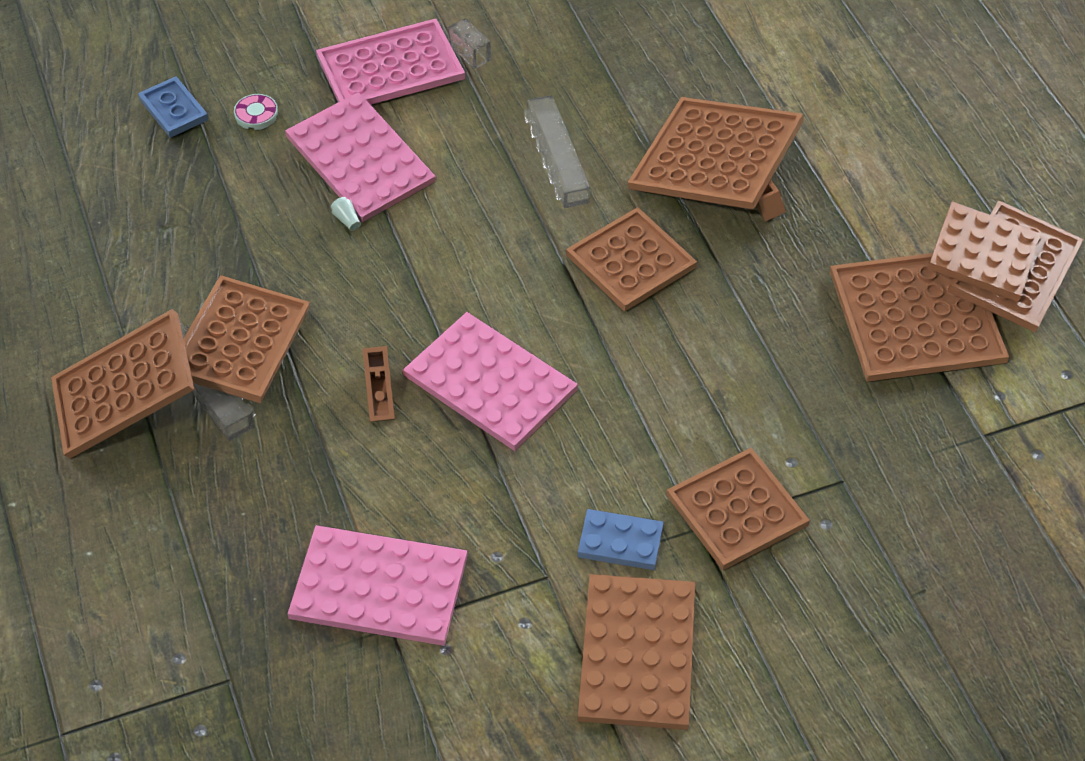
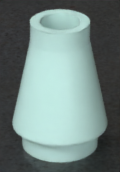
M340 197L332 203V214L346 225L350 231H354L361 226L351 200L346 197Z

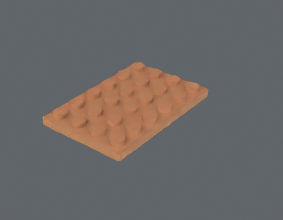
M998 200L990 214L991 216L1041 233L1019 302L957 279H953L948 291L1036 333L1084 239Z
M220 275L183 338L193 383L261 403L309 310L310 302Z
M173 309L169 310L51 377L63 453L71 459L194 390L177 312Z
M590 574L578 709L579 722L688 730L695 582Z

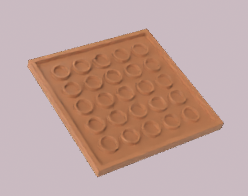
M681 97L629 179V189L754 210L804 122L803 114Z
M933 253L830 267V275L866 382L1008 363L1009 355L992 312L949 292L948 288L954 278L927 269Z

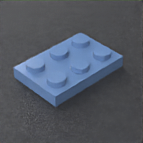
M177 76L138 93L141 103L170 138L209 120L206 111Z
M587 509L578 549V558L655 570L663 521Z

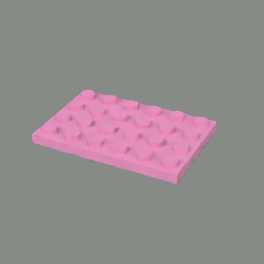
M437 19L316 50L317 58L338 102L359 92L371 105L465 79V72Z
M359 92L285 130L289 141L339 198L346 197L351 200L361 223L435 182L436 176Z
M468 312L460 317L403 369V375L513 451H516L578 390L577 383Z
M316 525L290 604L288 618L445 646L468 557L467 550Z

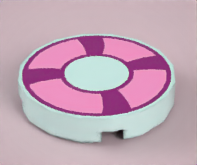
M252 94L245 96L234 107L237 123L246 129L250 127L254 128V130H261L272 125L277 119V104L274 99L267 95Z

